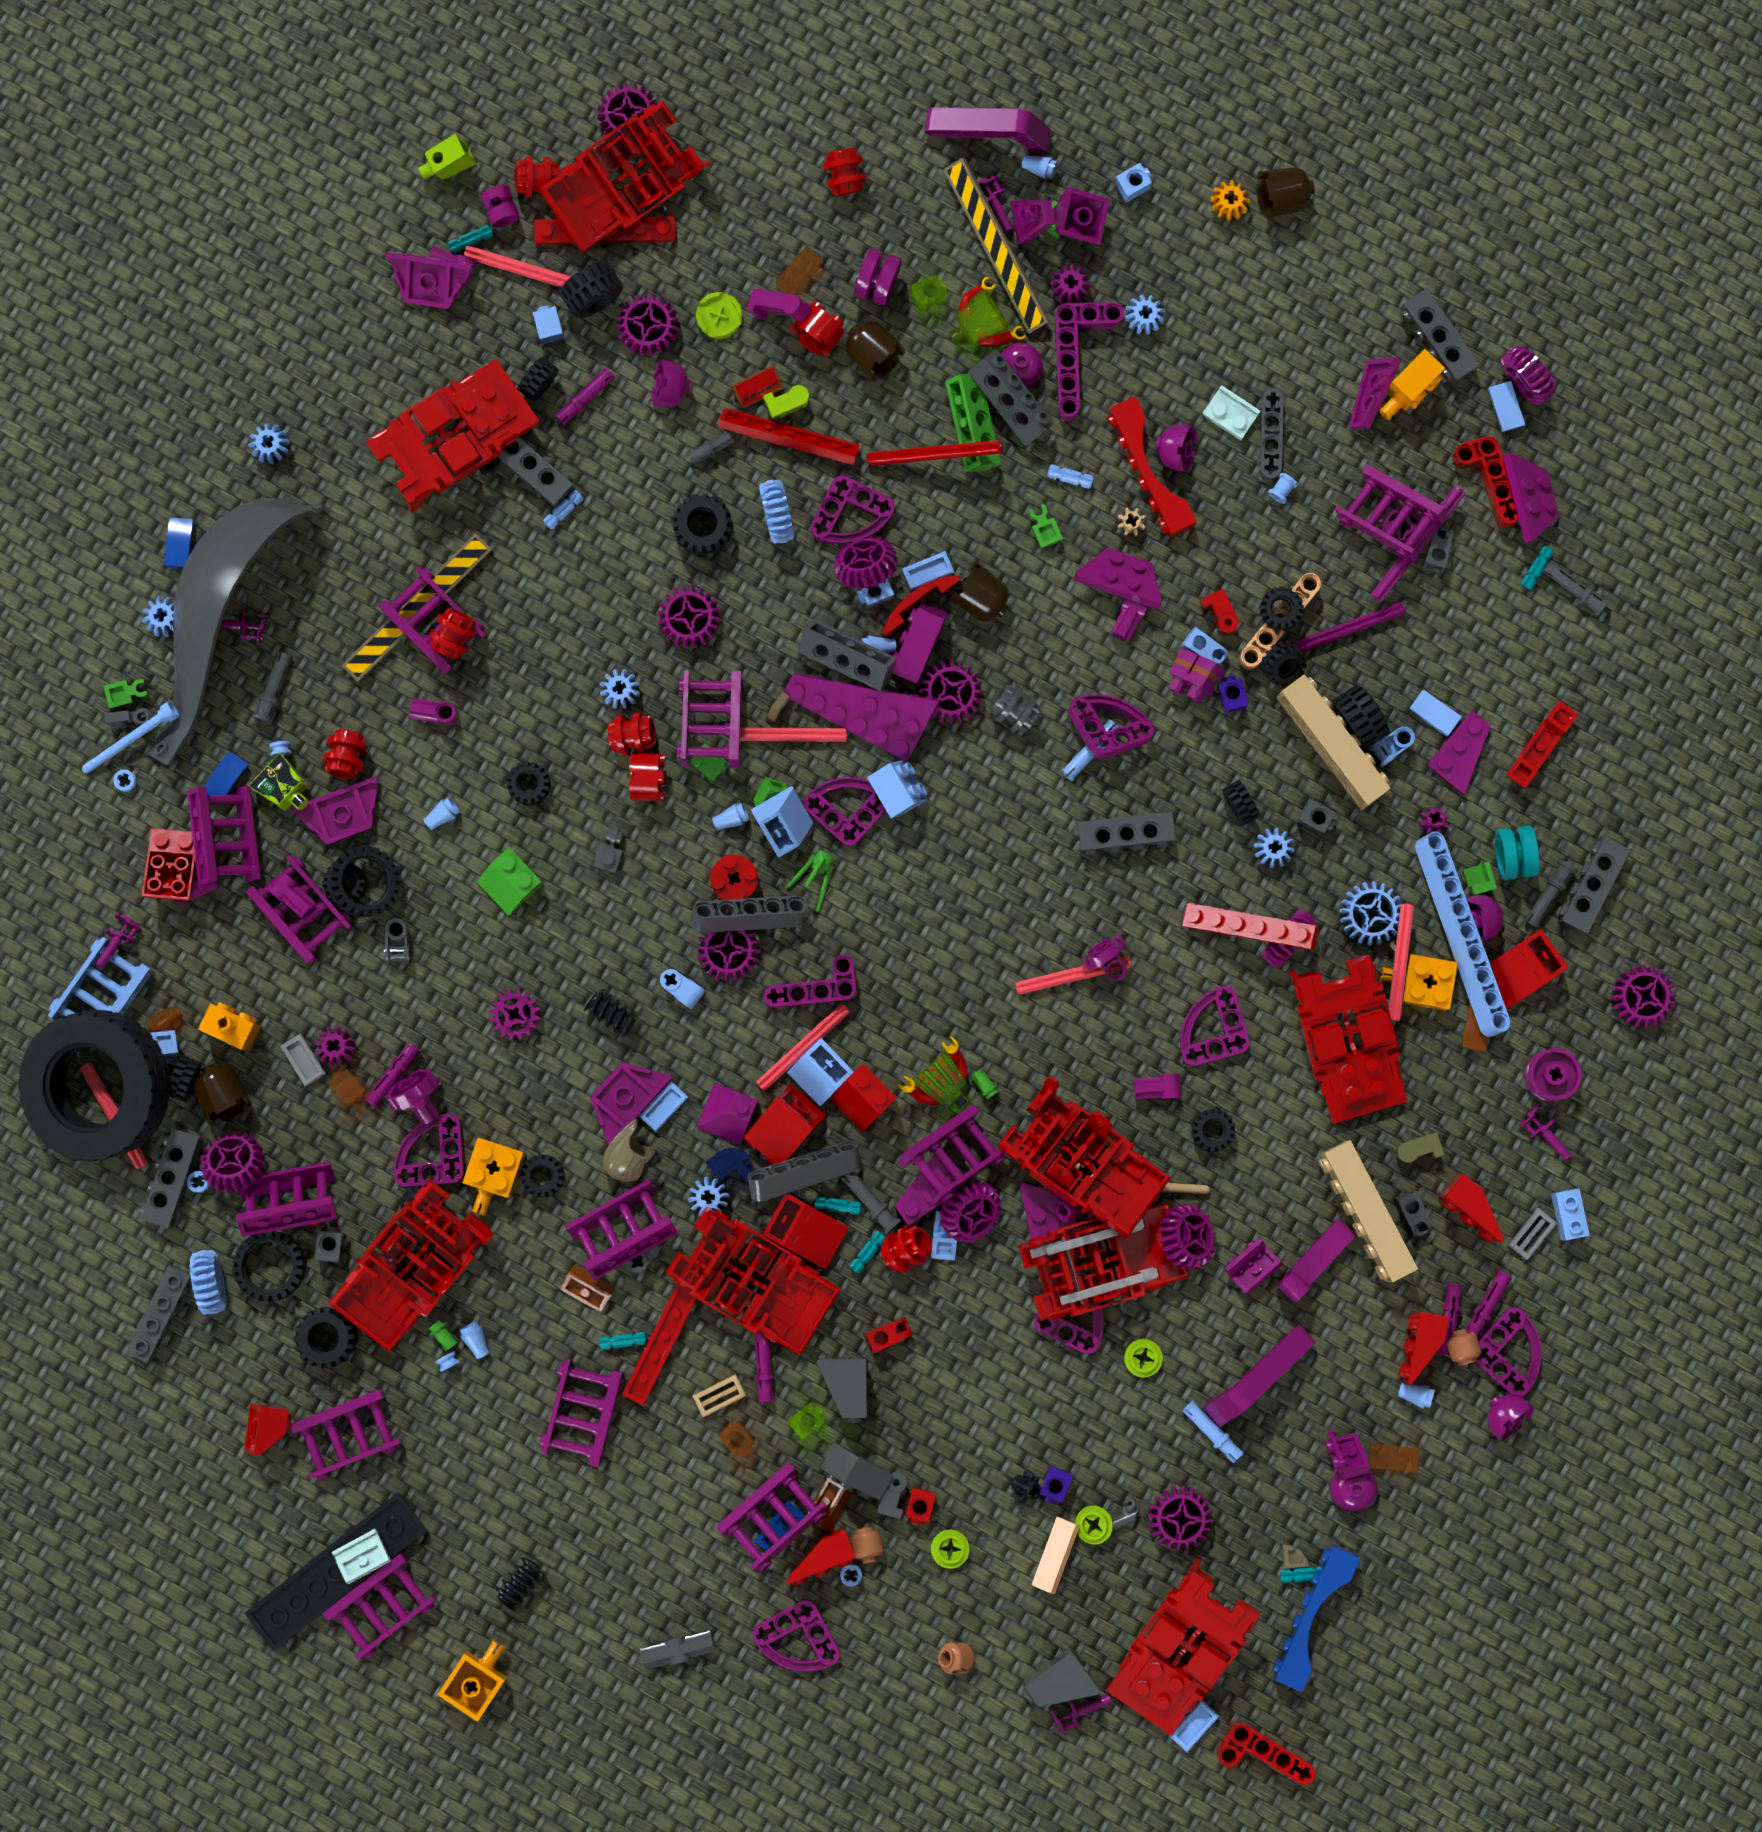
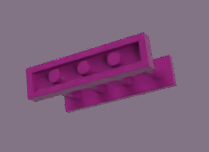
M1367 464L1362 470L1366 484L1347 511L1339 506L1335 508L1339 517L1338 521L1346 527L1353 526L1392 548L1402 559L1408 560L1409 558L1416 562L1418 556L1413 547L1431 522H1435V520L1442 524L1448 517L1446 510L1438 503ZM1379 488L1384 491L1385 495L1365 522L1355 516L1371 492ZM1399 499L1403 502L1404 507L1386 532L1374 527L1392 500ZM1417 509L1423 513L1424 517L1405 543L1395 539V534L1409 514Z
M418 567L415 571L420 576L394 602L391 600L388 603L384 600L378 605V608L446 675L452 669L449 665L452 662L450 660L452 658L441 653L438 654L430 646L432 638L429 634L421 637L415 630L418 628L417 625L443 600L452 609L464 612L433 581L435 576L426 567L423 570ZM428 583L437 593L412 618L408 617L405 620L399 614L402 611L400 608ZM475 618L476 625L474 629L477 631L476 634L483 639L486 636L483 632L486 628ZM441 623L437 627H435L434 630L439 631ZM467 637L464 643L467 644L472 638Z
M684 670V678L679 679V693H683L682 745H677V759H681L682 767H687V757H725V760H729L730 768H739L741 671H732L731 679H727V681H690L689 670ZM689 691H727V693H731V701H726V703H689ZM689 712L726 713V715H730V723H726L725 726L688 725ZM688 734L725 735V737L729 738V745H725V748L688 747Z
M249 785L235 789V795L209 796L207 794V787H197L187 791L198 885H208L217 882V877L222 875L244 874L245 883L261 879V865L258 861L252 811L253 796ZM236 804L238 818L212 819L210 817L209 805ZM239 828L240 842L215 843L212 837V829ZM242 851L243 865L217 866L214 853Z
M287 855L285 858L291 865L284 872L290 877L298 872L306 881L300 889L306 894L314 890L322 899L308 915L300 918L295 924L291 923L288 925L283 918L286 916L285 913L291 908L285 902L273 907L267 901L272 894L267 888L274 880L264 888L257 889L251 886L246 893L306 963L311 965L318 959L314 955L317 952L316 948L343 925L351 931L354 928L350 924L353 919L344 910L340 912L304 871L307 866L298 856L293 858L291 855ZM329 907L337 919L310 942L306 941L304 943L299 938L300 931Z
M974 1104L907 1149L898 1160L903 1168L911 1163L913 1166L916 1165L938 1191V1194L931 1201L933 1205H936L941 1200L943 1203L947 1202L955 1195L953 1192L955 1189L957 1190L962 1184L967 1183L968 1180L973 1179L992 1164L996 1167L1006 1159L1004 1156L1005 1151L1003 1152L1000 1149L997 1151L975 1124L976 1120L974 1118L979 1113V1109ZM964 1128V1130L968 1129L989 1157L980 1163L958 1136V1130ZM945 1139L948 1142L951 1141L972 1167L964 1175L941 1148V1142ZM928 1151L931 1154L934 1153L955 1179L947 1187L924 1160V1154Z
M331 1162L262 1174V1177H255L256 1184H248V1190L244 1187L239 1190L241 1199L246 1198V1212L236 1214V1221L242 1237L337 1219V1210L332 1196L327 1197L326 1183L336 1181ZM317 1185V1199L303 1201V1187ZM293 1189L294 1203L280 1206L279 1192ZM270 1194V1208L256 1210V1196Z
M649 1179L636 1184L634 1188L588 1214L574 1219L565 1226L573 1240L580 1237L590 1257L588 1261L584 1262V1265L594 1281L678 1234L669 1216L661 1218L651 1199L652 1196L657 1194V1191ZM643 1202L653 1221L652 1225L643 1230H640L630 1210ZM622 1214L632 1233V1236L622 1242L618 1240L609 1220ZM599 1226L603 1229L611 1245V1248L600 1254L588 1232Z
M566 1358L565 1363L561 1362L557 1376L561 1377L548 1430L547 1433H542L539 1447H543V1454H548L550 1447L585 1455L587 1459H590L589 1465L599 1467L623 1372L612 1370V1374L605 1376L571 1367L572 1359ZM568 1376L604 1385V1388L608 1389L606 1398L601 1397V1399L565 1391ZM562 1400L597 1408L599 1412H602L600 1421L593 1423L558 1414ZM556 1423L592 1432V1435L596 1436L594 1445L589 1444V1446L553 1438Z
M383 1388L290 1425L293 1434L299 1432L300 1436L303 1435L316 1468V1472L308 1475L310 1479L316 1477L318 1481L331 1476L330 1471L382 1450H384L385 1454L399 1449L398 1444L402 1443L403 1440L399 1438L393 1441L380 1407L382 1404L380 1399L386 1397ZM367 1405L368 1409L371 1408L384 1445L372 1450L357 1415L359 1413L358 1408ZM343 1414L350 1421L362 1453L349 1459L335 1425V1422H337L335 1417ZM322 1423L323 1427L326 1426L339 1463L329 1467H325L312 1433L314 1431L313 1426Z
M789 1462L716 1526L723 1535H734L755 1560L749 1567L756 1573L768 1569L772 1565L771 1560L811 1524L814 1522L819 1523L827 1515L826 1511L829 1509L823 1502L817 1506L796 1482L795 1475L799 1472ZM783 1486L789 1487L810 1512L800 1522L777 1497V1491ZM765 1502L771 1503L792 1528L782 1538L778 1536L759 1513V1507ZM747 1518L749 1520L752 1519L773 1544L764 1554L758 1550L741 1529V1524Z
M404 1552L396 1556L391 1562L387 1563L323 1613L328 1621L333 1617L336 1621L339 1620L362 1651L354 1656L357 1660L362 1656L365 1660L377 1651L375 1646L419 1612L425 1615L435 1607L433 1602L437 1599V1596L433 1595L427 1599L405 1570L406 1566L404 1563L409 1559ZM391 1573L400 1578L420 1605L409 1615L385 1584L387 1583L385 1577ZM372 1587L375 1591L378 1590L400 1619L390 1629L387 1628L366 1599L367 1595L365 1593ZM352 1603L360 1606L381 1635L371 1644L367 1642L347 1615L346 1607Z

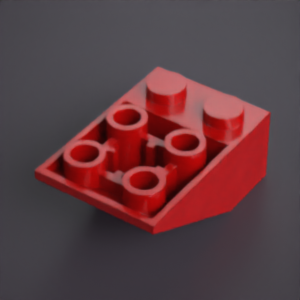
M151 828L141 896L190 901L197 876L192 832Z
M1542 929L1537 930L1490 963L1506 1010L1569 968Z
M1465 1174L1456 1175L1438 1196L1443 1200L1441 1205L1450 1212L1459 1213L1461 1215L1459 1219L1468 1227L1477 1228L1480 1231L1478 1235L1487 1243H1502L1504 1238L1483 1189Z
M786 1193L762 1235L826 1269L849 1227Z
M1413 1311V1315H1409L1407 1329H1410L1409 1339H1405L1403 1345V1353H1406L1405 1363L1401 1362L1399 1377H1402L1401 1382L1412 1384L1445 1342L1449 1317L1420 1311Z
M846 1527L823 1535L787 1576V1584L793 1583L794 1586L807 1582V1577L815 1574L816 1577H820L830 1573V1568L838 1565L840 1569L853 1564L852 1559L856 1558Z

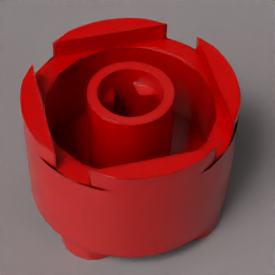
M814 301L812 305L809 304L811 309L808 317L802 321L795 320L790 326V331L792 334L796 332L800 336L797 340L806 349L816 355L822 352L824 353L823 357H827L844 336L842 328L844 322L838 316L828 314L820 303Z
M631 754L629 772H631V780H629L631 800L665 801V787H662V785L667 784V771L662 769L665 768L666 764L665 754Z
M726 855L713 866L710 875L712 889L720 900L752 898L759 884L755 866L749 859L741 855ZM738 874L740 883L735 882L731 885L729 877H734Z

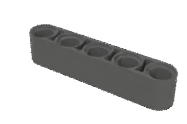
M800 896L701 901L694 906L690 925L693 930L702 933L797 927L803 922L807 910V902Z
M844 1141L750 1172L747 1178L752 1200L765 1201L858 1170L861 1167L858 1145L855 1141Z

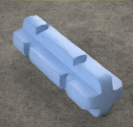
M1050 465L1047 473L1049 478L1055 480L1059 478L1060 481L1077 486L1081 484V487L1091 488L1093 483L1092 475H1081V472L1067 468L1059 469L1060 466Z
M573 490L568 495V499L565 498L552 511V514L544 518L543 521L546 526L554 529L559 524V520L562 521L574 509L575 505L583 501V497L578 491Z

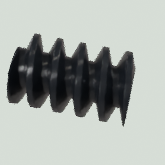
M602 988L594 994L586 1005L584 1012L590 1009L589 1016L591 1017L598 1014V1022L606 1019L605 1026L607 1028L614 1024V1033L622 1029L621 1037L624 1038L636 1021L634 1018L636 1011L633 1010L629 1014L626 1013L628 1005L619 1008V999L611 1003L612 994L604 998V989Z
M525 1557L520 1558L524 1564L523 1567L517 1564L514 1565L517 1570L516 1574L508 1572L511 1578L510 1581L502 1579V1583L505 1586L504 1589L495 1587L498 1593L496 1597L514 1612L516 1611L514 1603L521 1605L523 1602L520 1595L528 1597L529 1592L526 1588L534 1590L535 1584L533 1581L541 1582L542 1578L539 1573L547 1575L535 1562Z

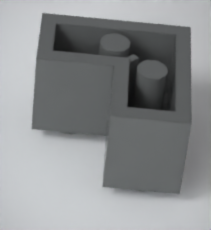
M835 1442L821 1466V1469L828 1472L827 1478L839 1483L841 1487L851 1492L853 1488L857 1489V1494L868 1500L871 1496L880 1500L893 1476L892 1473L881 1466L862 1458Z

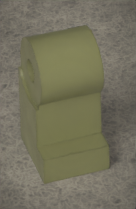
M1437 1132L1401 1143L1395 1151L1396 1158L1402 1163H1411L1418 1156L1431 1153L1432 1158L1444 1155Z

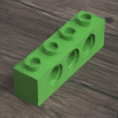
M959 374L945 381L959 444L996 441L986 395L970 374ZM999 454L962 457L965 472L987 471L1001 465Z

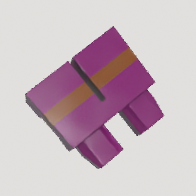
M1181 648L1169 671L1173 676L1169 689L1178 695H1183L1186 687L1190 686L1186 696L1200 703L1206 693L1212 696L1214 683L1217 678L1222 679L1226 671L1217 662Z

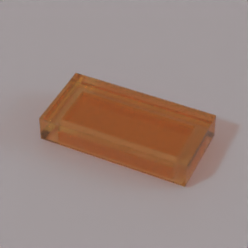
M805 247L776 279L775 283L788 294L796 295L820 269L824 261L808 247Z
M1370 1443L1368 1459L1370 1468L1417 1472L1419 1448Z

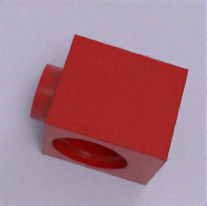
M912 1487L905 1517H909V1522L923 1525V1522L929 1523L936 1493ZM922 1500L927 1504V1509L924 1513L919 1514L913 1510V1504L916 1501Z

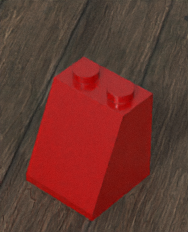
M863 1063L829 1099L863 1133L896 1101L897 1097Z
M790 1084L773 1101L743 1138L747 1140L751 1148L760 1151L766 1160L773 1165L788 1160L827 1114Z

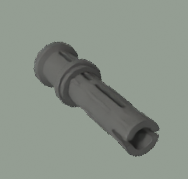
M1553 560L1543 570V573L1576 596L1579 601L1578 603L1581 605L1585 604L1592 609L1597 617L1610 601L1609 598L1605 599L1595 592L1593 586L1587 587L1578 581L1574 576L1553 562Z
M278 652L264 693L259 695L258 699L260 702L256 713L252 714L253 719L272 725L273 720L271 718L275 707L279 706L278 696L293 659L292 656Z
M1561 859L1558 860V866L1551 877L1548 876L1545 890L1524 921L1535 929L1539 928L1559 893L1566 890V884L1572 874L1577 872L1575 867Z
M855 1171L845 1174L841 1178L870 1210L871 1218L876 1219L882 1225L886 1235L902 1222L901 1218H897L889 1210L887 1203L881 1202Z

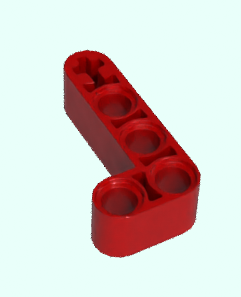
M1485 436L1459 445L1452 455V462L1461 469L1475 465L1479 466L1498 525L1503 528L1512 527L1519 520L1498 441L1494 437ZM1481 445H1489L1492 449V453H1484L1481 449ZM1459 452H1467L1470 459L1467 461L1462 460L1459 457ZM1490 466L1496 467L1499 470V475H1491L1488 468ZM1496 489H1503L1506 492V498H1499L1496 495ZM1506 511L1508 514L1513 515L1511 519L1504 517Z
M1242 1721L1234 1722L1230 1726L1216 1751L1218 1760L1226 1767L1236 1766L1245 1751L1300 1784L1307 1785L1315 1778L1314 1767L1307 1760ZM1238 1728H1245L1247 1730V1735L1242 1740L1235 1738V1731ZM1262 1740L1268 1743L1267 1749L1264 1752H1257L1255 1750L1256 1744ZM1226 1749H1232L1235 1753L1234 1757L1229 1761L1222 1758V1754ZM1281 1753L1288 1755V1762L1284 1765L1276 1763L1277 1756ZM1294 1763L1301 1769L1306 1767V1770L1309 1772L1308 1775L1300 1777L1299 1772L1293 1768Z

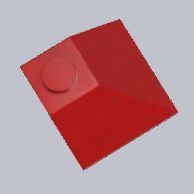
M250 1403L244 1451L254 1456H259L286 1434V1428H289L291 1425V1414H288L289 1409Z

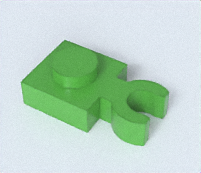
M1044 504L1040 506L1043 513L1039 516L1034 514L1033 509L1029 510L1030 518L1037 522L1036 525L1032 526V530L1041 549L1063 540L1054 517L1047 520V508Z
M127 680L104 685L109 709L112 710L134 704L132 698L134 696L139 698L149 696L147 691L138 692V687L146 684L145 680H135L130 686Z

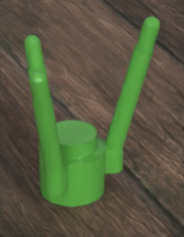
M818 850L815 855H811L808 862L786 886L787 889H790L810 866L813 871L805 883V888L810 886L817 873L823 875L826 872L817 901L816 912H819L821 909L830 875L835 868L832 865L834 858Z

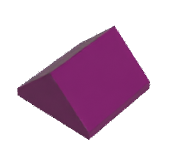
M1067 187L1054 208L1056 232L1099 246L1110 199Z

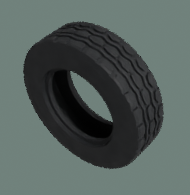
M92 1010L58 1018L53 1023H49L42 1028L40 1033H37L32 1039L31 1045L27 1047L20 1066V1077L18 1079L21 1107L24 1110L23 1113L28 1124L30 1123L31 1129L50 1149H54L55 1152L64 1157L68 1156V1158L78 1161H101L135 1150L142 1146V1143L147 1142L153 1136V1132L157 1131L168 1107L170 1076L161 1048L145 1027H141V1024L134 1019L127 1018L126 1015L118 1012ZM85 1046L97 1048L108 1054L117 1064L123 1078L124 1096L122 1104L116 1115L106 1124L93 1123L83 1118L73 1108L66 1093L65 1075L67 1067L73 1056Z

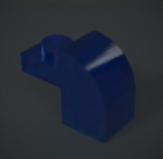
M738 1148L723 1149L705 1162L720 1181H723L732 1172L737 1170L748 1183V1174L755 1171L751 1164L748 1166L744 1164L751 1156Z

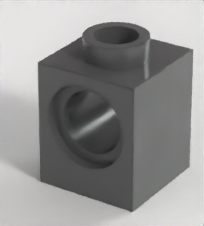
M1310 799L1297 823L1322 836L1326 831L1330 833L1336 822L1333 819L1335 812ZM1314 813L1322 814L1324 823L1321 825L1314 823L1312 815Z
M325 1227V1231H318L315 1260L342 1262L345 1233H339V1228ZM329 1237L334 1238L336 1241V1247L332 1251H328L325 1248V1241Z

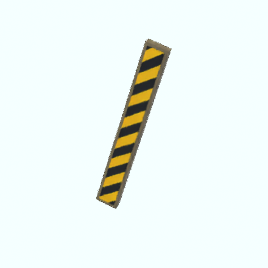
M959 159L943 170L1029 334H1032L1049 324L1050 320L966 159Z
M475 533L433 574L435 576L433 581L448 596L493 550ZM426 583L400 608L402 611L399 614L405 620L408 617L412 618L437 592ZM388 619L341 666L360 683L406 635Z

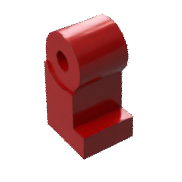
M1223 588L1200 600L1204 610L1210 607L1217 621L1216 628L1219 633L1230 635L1237 629L1238 618Z
M906 1317L868 1331L863 1335L871 1353H876L913 1334Z

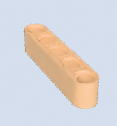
M1307 573L1293 587L1292 591H1297L1299 598L1302 597L1304 608L1321 587L1320 578L1314 573ZM1306 580L1312 581L1315 589L1312 591L1306 590L1303 582ZM1283 600L1274 611V614L1282 618L1288 616L1291 611L1288 602ZM1267 623L1263 624L1239 656L1240 666L1246 670L1255 669L1261 663L1262 657H1266L1267 654L1265 652L1267 650L1270 651L1272 649L1271 646L1275 645L1286 631H1275L1274 628H1268ZM1263 634L1268 635L1271 639V644H1261L1259 636ZM1246 653H1253L1256 656V662L1248 663L1244 655Z

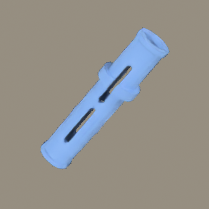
M1108 720L1104 725L1107 732L1114 725V722ZM1116 725L1110 731L1117 729L1119 727ZM1087 745L1061 770L1064 776L1073 770L1067 776L1071 781L1094 757Z
M1193 1400L1182 1410L1214 1443L1213 1446L1216 1449L1219 1448L1232 1463L1244 1453L1231 1441L1230 1435L1227 1432L1224 1433Z

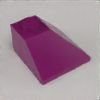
M714 1083L697 1128L741 1145L758 1100Z

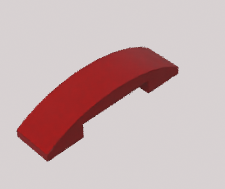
M958 575L939 578L926 583L910 593L890 615L883 630V637L888 638L904 626V620L901 617L904 613L935 590L943 597L961 583V578Z
M1559 700L1519 754L1506 776L1526 789L1541 765L1579 714Z

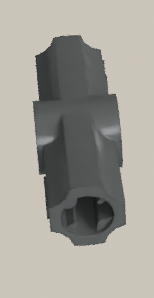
M708 1630L686 1637L685 1635L665 1640L663 1643L641 1648L640 1654L644 1669L646 1670L668 1663L673 1665L688 1661L691 1657L715 1651L711 1631Z

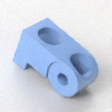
M1197 627L1190 631L1181 645V648L1217 662L1220 666L1229 654L1223 646Z

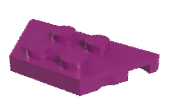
M391 251L386 252V258L392 264L395 272L393 276L400 287V294L405 303L449 309L474 269V264Z
M1508 453L1503 456L1524 541L1528 543L1535 540L1559 516L1548 471L1513 453Z
M1106 548L1076 571L1073 581L1157 610L1160 609L1162 603L1152 563L1110 548Z
M375 776L310 800L306 807L300 811L295 807L290 809L327 845H331L373 829L379 780Z
M621 1062L593 1093L590 1100L608 1144L631 1121L636 1119L672 1079L670 1075Z
M1025 1183L1020 1184L1031 1239L1039 1236L1047 1237V1231L1077 1223L1076 1220L1063 1223L1057 1218L1056 1209L1058 1203L1065 1200L1052 1191Z

